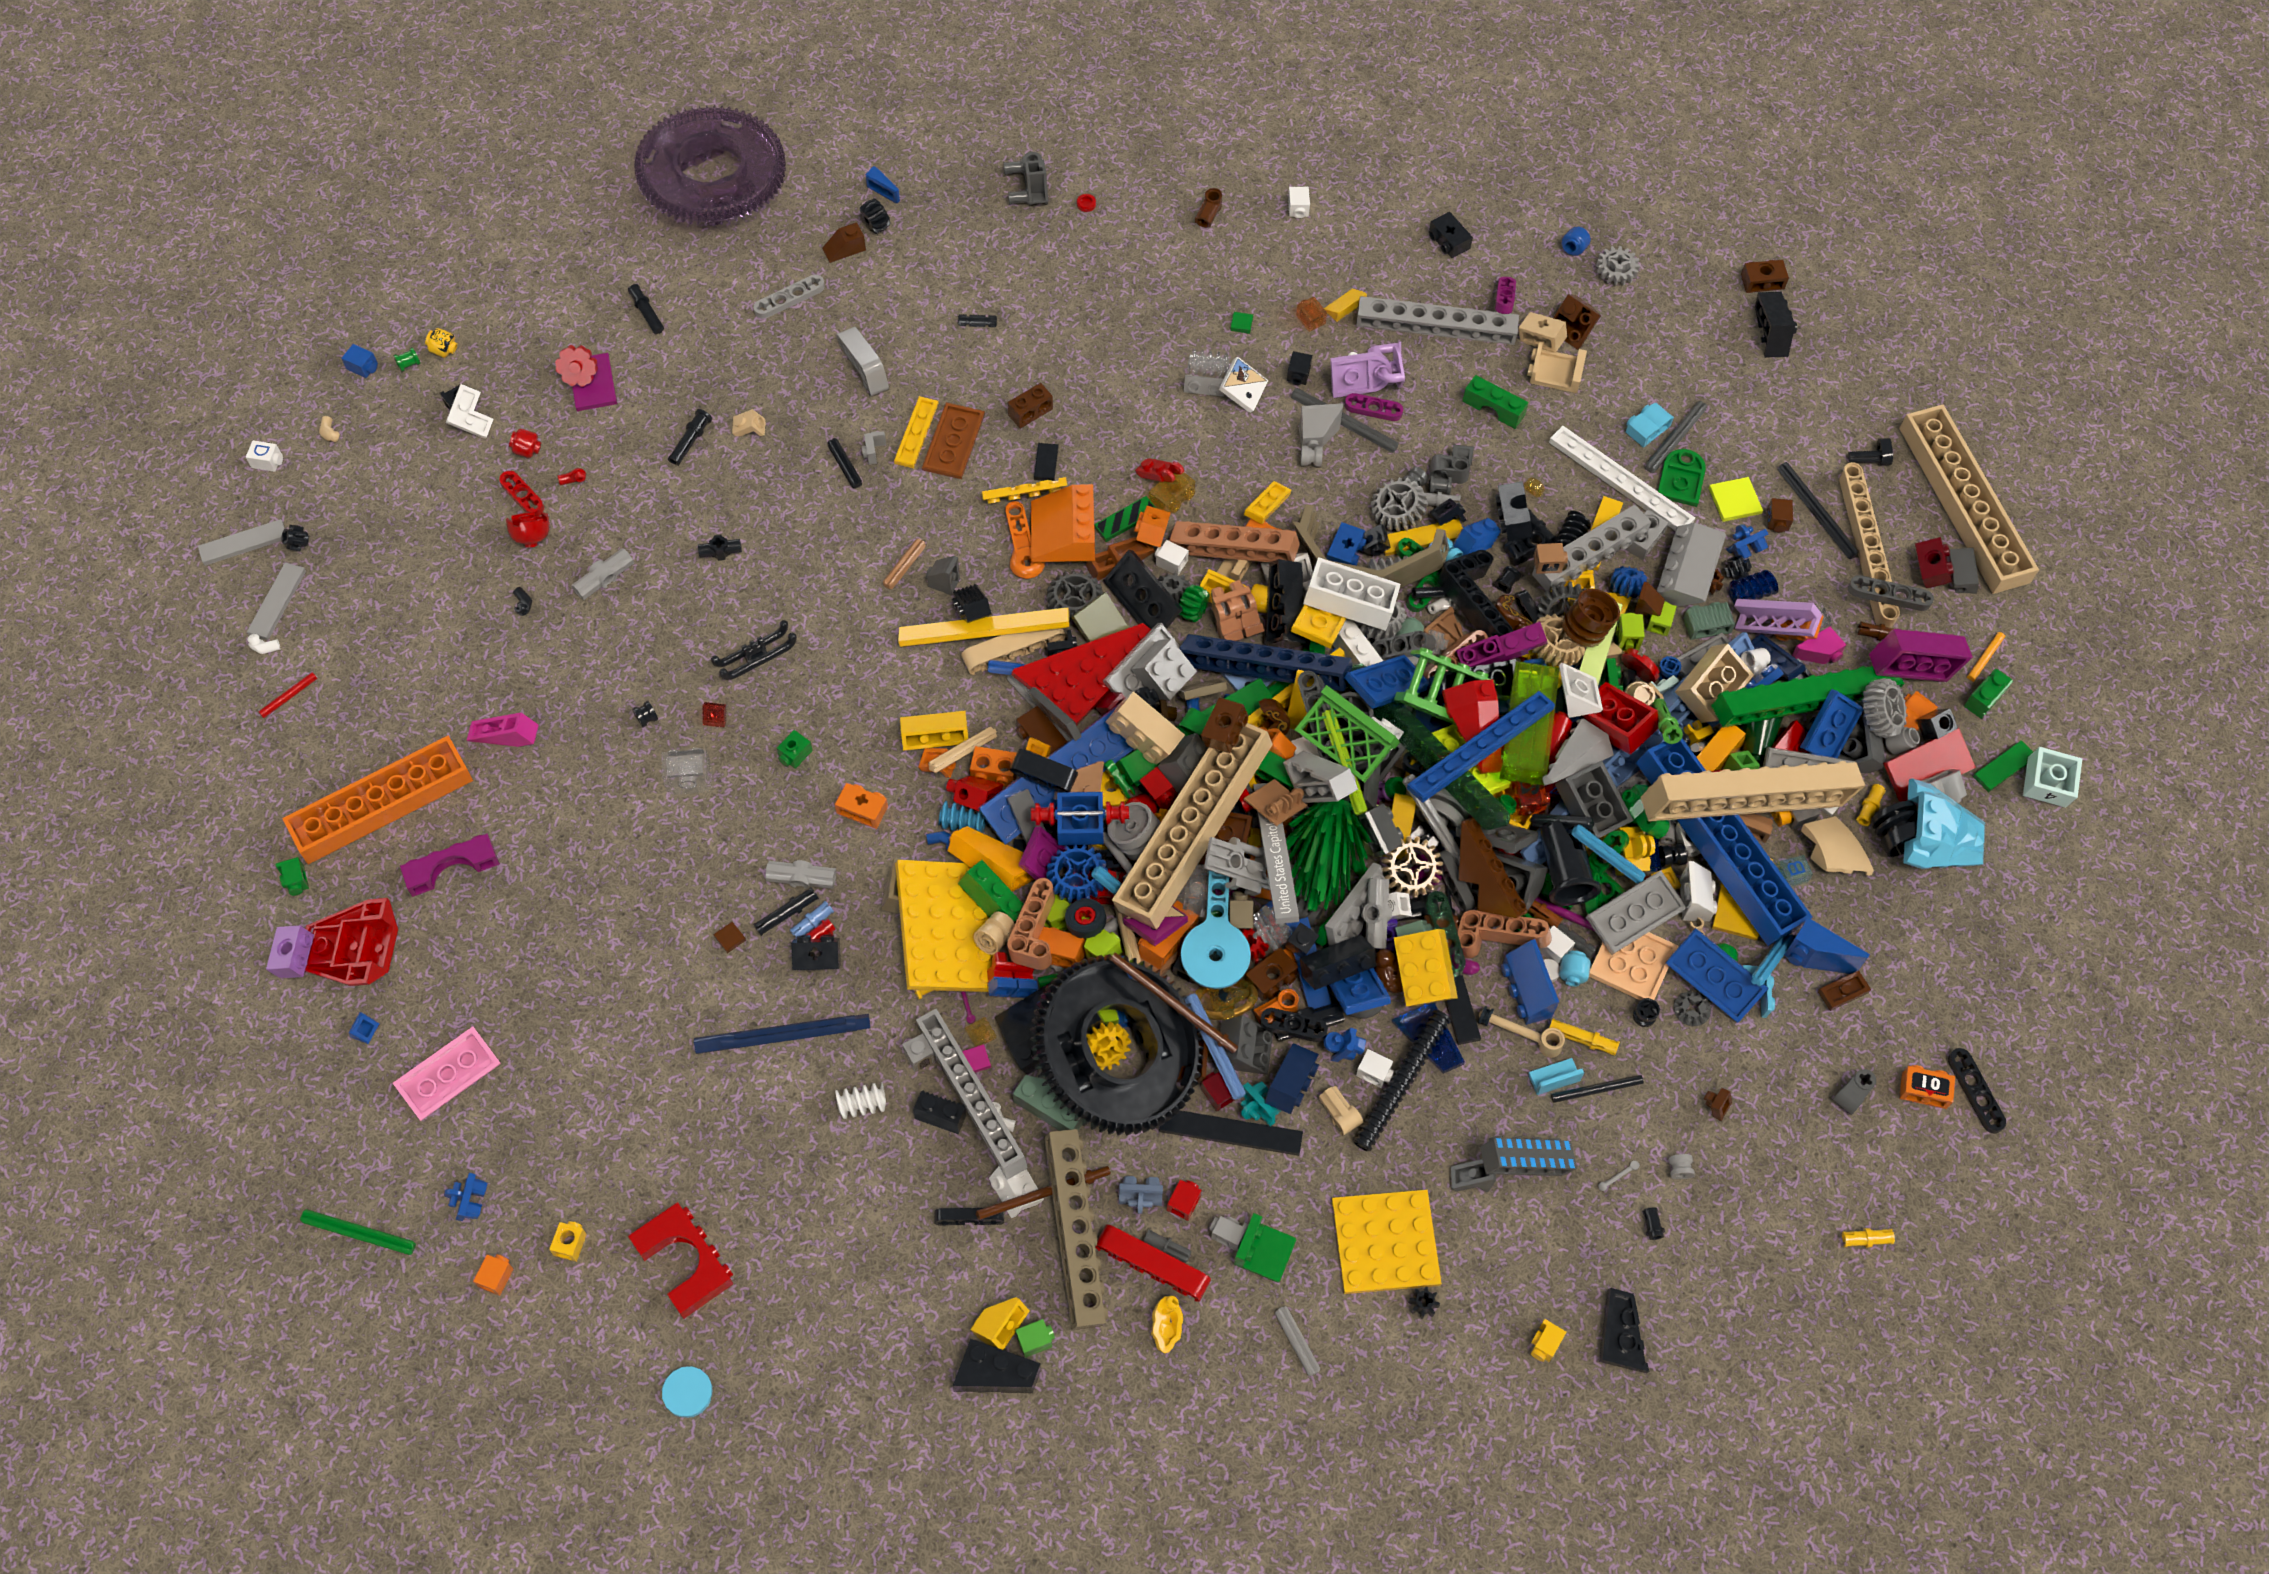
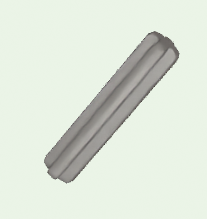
M1286 1306L1279 1308L1275 1315L1308 1376L1317 1374L1320 1371V1367L1289 1309Z

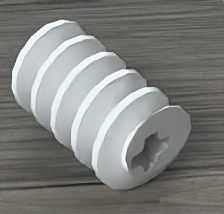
M881 1082L880 1089L873 1083L871 1091L867 1089L866 1085H863L861 1093H859L856 1087H853L852 1094H849L847 1088H845L843 1096H840L838 1091L835 1090L838 1110L843 1119H847L848 1111H850L853 1117L857 1116L858 1110H860L863 1116L866 1115L867 1108H869L872 1114H875L876 1106L879 1107L881 1112L885 1111L886 1098L883 1082Z

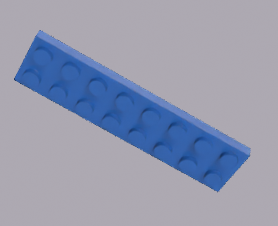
M1116 706L1080 732L1082 737L1077 741L1071 739L1046 758L1076 770L1097 761H1104L1105 763L1112 759L1116 763L1134 750V748L1130 747L1126 743V739L1120 734L1111 731L1109 725L1105 722L1117 708ZM1019 777L978 809L1001 842L1006 845L1021 834L1007 797L1028 789L1034 804L1039 803L1042 808L1049 807L1050 803H1054V808H1056L1057 799H1054V790Z

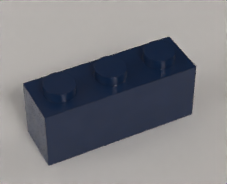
M1293 1043L1269 1088L1265 1103L1288 1114L1292 1113L1295 1106L1300 1107L1305 1095L1302 1091H1308L1312 1082L1310 1076L1314 1078L1318 1071L1319 1064L1316 1061L1319 1054Z

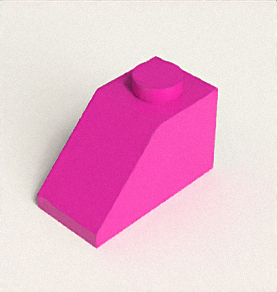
M1829 626L1818 633L1817 639H1807V641L1797 645L1792 656L1796 659L1799 658L1800 660L1827 664L1830 661L1835 663L1842 658L1846 644Z

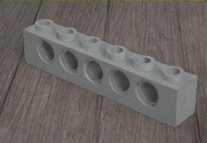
M1633 505L1564 546L1563 550L1567 551L1568 562L1564 564L1562 573L1536 574L1534 567L1532 575L1545 590L1552 591V585L1559 588L1560 582L1565 585L1567 581L1577 579L1582 572L1587 569H1594L1602 560L1612 558L1617 551L1625 550L1632 542L1645 538L1649 533L1651 521L1636 505Z

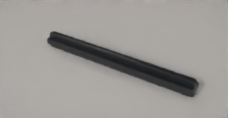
M1789 463L1781 464L1778 468L1780 474L1847 558H1855L1859 553L1857 548Z

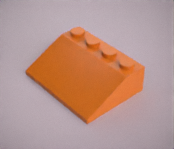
M1093 484L1070 485L1031 501V562L1095 561Z

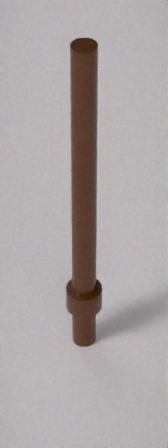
M1105 1166L1093 1171L1087 1170L1086 1174H1084L1085 1183L1090 1185L1097 1179L1109 1176L1111 1174L1109 1167ZM1074 1178L1065 1180L1067 1184L1075 1185ZM1051 1185L977 1210L976 1216L978 1220L1051 1196Z

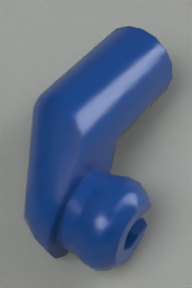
M940 831L926 834L928 845L945 843L948 850L950 833Z

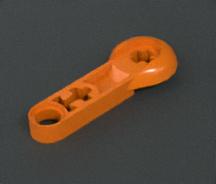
M1012 501L1006 506V518L1014 548L1010 559V568L1016 576L1031 579L1042 573L1045 562H1031V534L1024 506L1020 502ZM1014 508L1021 511L1018 515H1011L1009 513ZM1016 521H1019L1022 531L1016 529ZM1029 560L1030 566H1025L1024 561Z

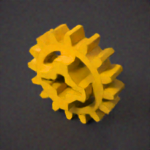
M1109 1022L1107 1026L1101 1023L1099 1029L1093 1027V1033L1086 1034V1037L1088 1038L1087 1042L1095 1061L1102 1071L1105 1067L1112 1070V1065L1116 1064L1119 1066V1060L1127 1058L1124 1053L1131 1050L1128 1046L1131 1043L1128 1037L1129 1034L1118 1023L1114 1025L1112 1022Z

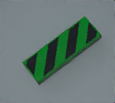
M1144 496L1094 524V528L1103 540L1108 542L1136 526L1140 512H1145L1146 506L1156 507L1147 496Z

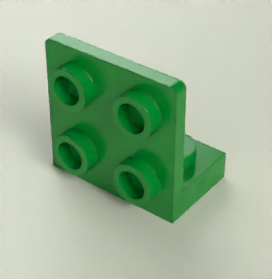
M1253 1213L1236 1254L1234 1265L1279 1283L1295 1246L1296 1238L1261 1224L1263 1216Z

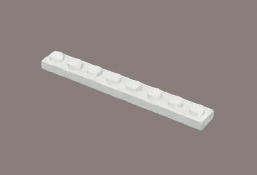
M1562 426L1550 438V444L1647 511L1648 509L1668 521V526L1676 531L1677 526L1694 523L1695 517L1566 427Z

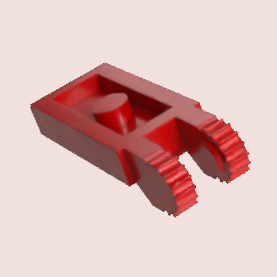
M1148 458L1141 462V465L1135 472L1141 478L1172 483L1176 478L1174 474L1181 475L1184 472V468L1175 461L1171 463Z

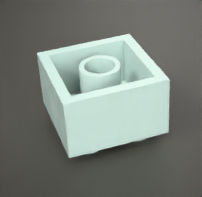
M2038 747L2028 757L2023 796L2066 808L2078 798L2082 758Z

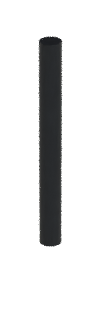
M1642 1075L1553 1093L1551 1098L1553 1103L1640 1085L1644 1081Z

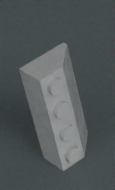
M1698 523L1677 526L1657 588V592L1666 602L1677 607L1706 602L1726 537L1724 532Z

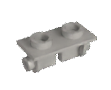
M1192 374L1185 375L1184 392L1224 397V393L1219 390L1224 379L1222 377L1211 378L1192 376Z

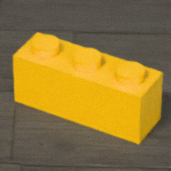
M966 711L900 717L903 751L959 745L968 739Z

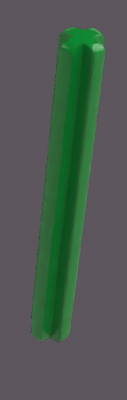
M308 1209L304 1210L300 1217V1221L304 1224L411 1255L416 1247L414 1241Z

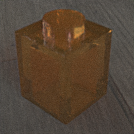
M1312 297L1297 304L1296 316L1310 332L1326 324L1327 312L1317 299Z

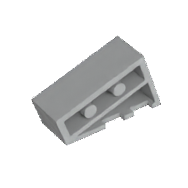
M1302 751L1283 762L1293 787L1301 788L1304 791L1302 799L1304 803L1339 801L1358 790L1355 776L1350 768L1306 751Z

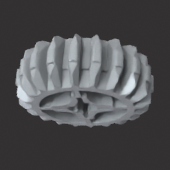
M1399 477L1396 482L1391 478L1389 484L1383 482V488L1377 487L1378 494H1373L1372 498L1374 501H1371L1372 514L1375 516L1376 522L1384 525L1390 531L1396 528V531L1399 532L1403 527L1405 530H1408L1409 525L1415 527V521L1421 522V515H1426L1425 508L1428 506L1427 496L1423 488L1418 486L1416 481L1411 482L1408 477L1405 481Z
M1396 602L1386 631L1357 621L1354 622L1361 632L1367 636V640L1373 638L1377 641L1378 639L1396 636V633L1402 628L1401 623L1405 621L1404 619H1406L1407 615L1405 614V608L1401 607V602Z
M1891 679L1874 680L1866 686V691L1863 692L1864 699L1862 701L1864 707L1862 709H1864V717L1867 719L1866 724L1870 725V731L1880 738L1899 735L1901 730L1905 728L1904 725L1907 723L1905 718L1908 716L1906 714L1907 707L1905 706L1906 700L1903 698V692L1900 691V686Z

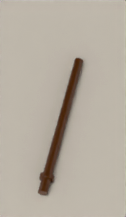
M1114 952L1109 959L1217 1041L1219 1047L1223 1046L1232 1054L1236 1052L1239 1046L1228 1039L1229 1036L1226 1033H1220Z

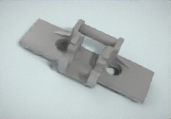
M1213 837L1209 838L1204 869L1233 878L1230 883L1227 882L1225 884L1226 888L1234 890L1241 887L1246 889L1245 894L1250 896L1260 894L1261 888L1270 890L1269 880L1266 876L1267 868L1263 847L1258 848L1240 842V839L1232 837L1229 843ZM1244 853L1256 856L1255 861L1245 858ZM1290 864L1292 872L1294 865Z

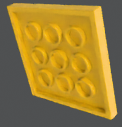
M1428 1190L1332 1198L1344 1294L1441 1286Z

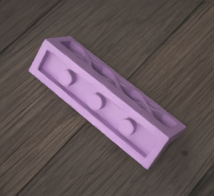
M1737 599L1734 605L1740 613L1735 629L1740 632L1814 637L1822 617V613L1814 603ZM1747 617L1755 618L1756 621L1748 626L1744 625ZM1768 619L1775 621L1767 627L1762 626V623ZM1787 620L1794 622L1786 628L1781 627V624ZM1812 621L1809 629L1800 628V625L1805 622Z

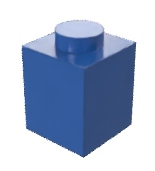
M352 344L341 358L347 370L364 378H367L370 373H374L378 365L373 352L355 344Z

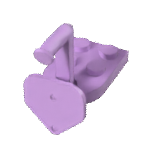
M1401 342L1372 346L1368 349V353L1330 358L1333 398L1348 396L1351 393L1376 392L1384 388L1388 383H1396L1398 388H1402L1405 382V375L1401 358ZM1393 352V361H1389L1387 357L1383 355L1385 353Z

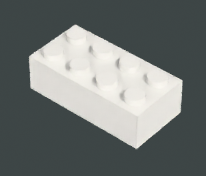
M1318 557L1303 604L1386 631L1401 584Z

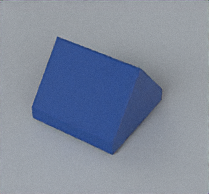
M359 1012L349 1031V1036L369 1044L379 1023Z

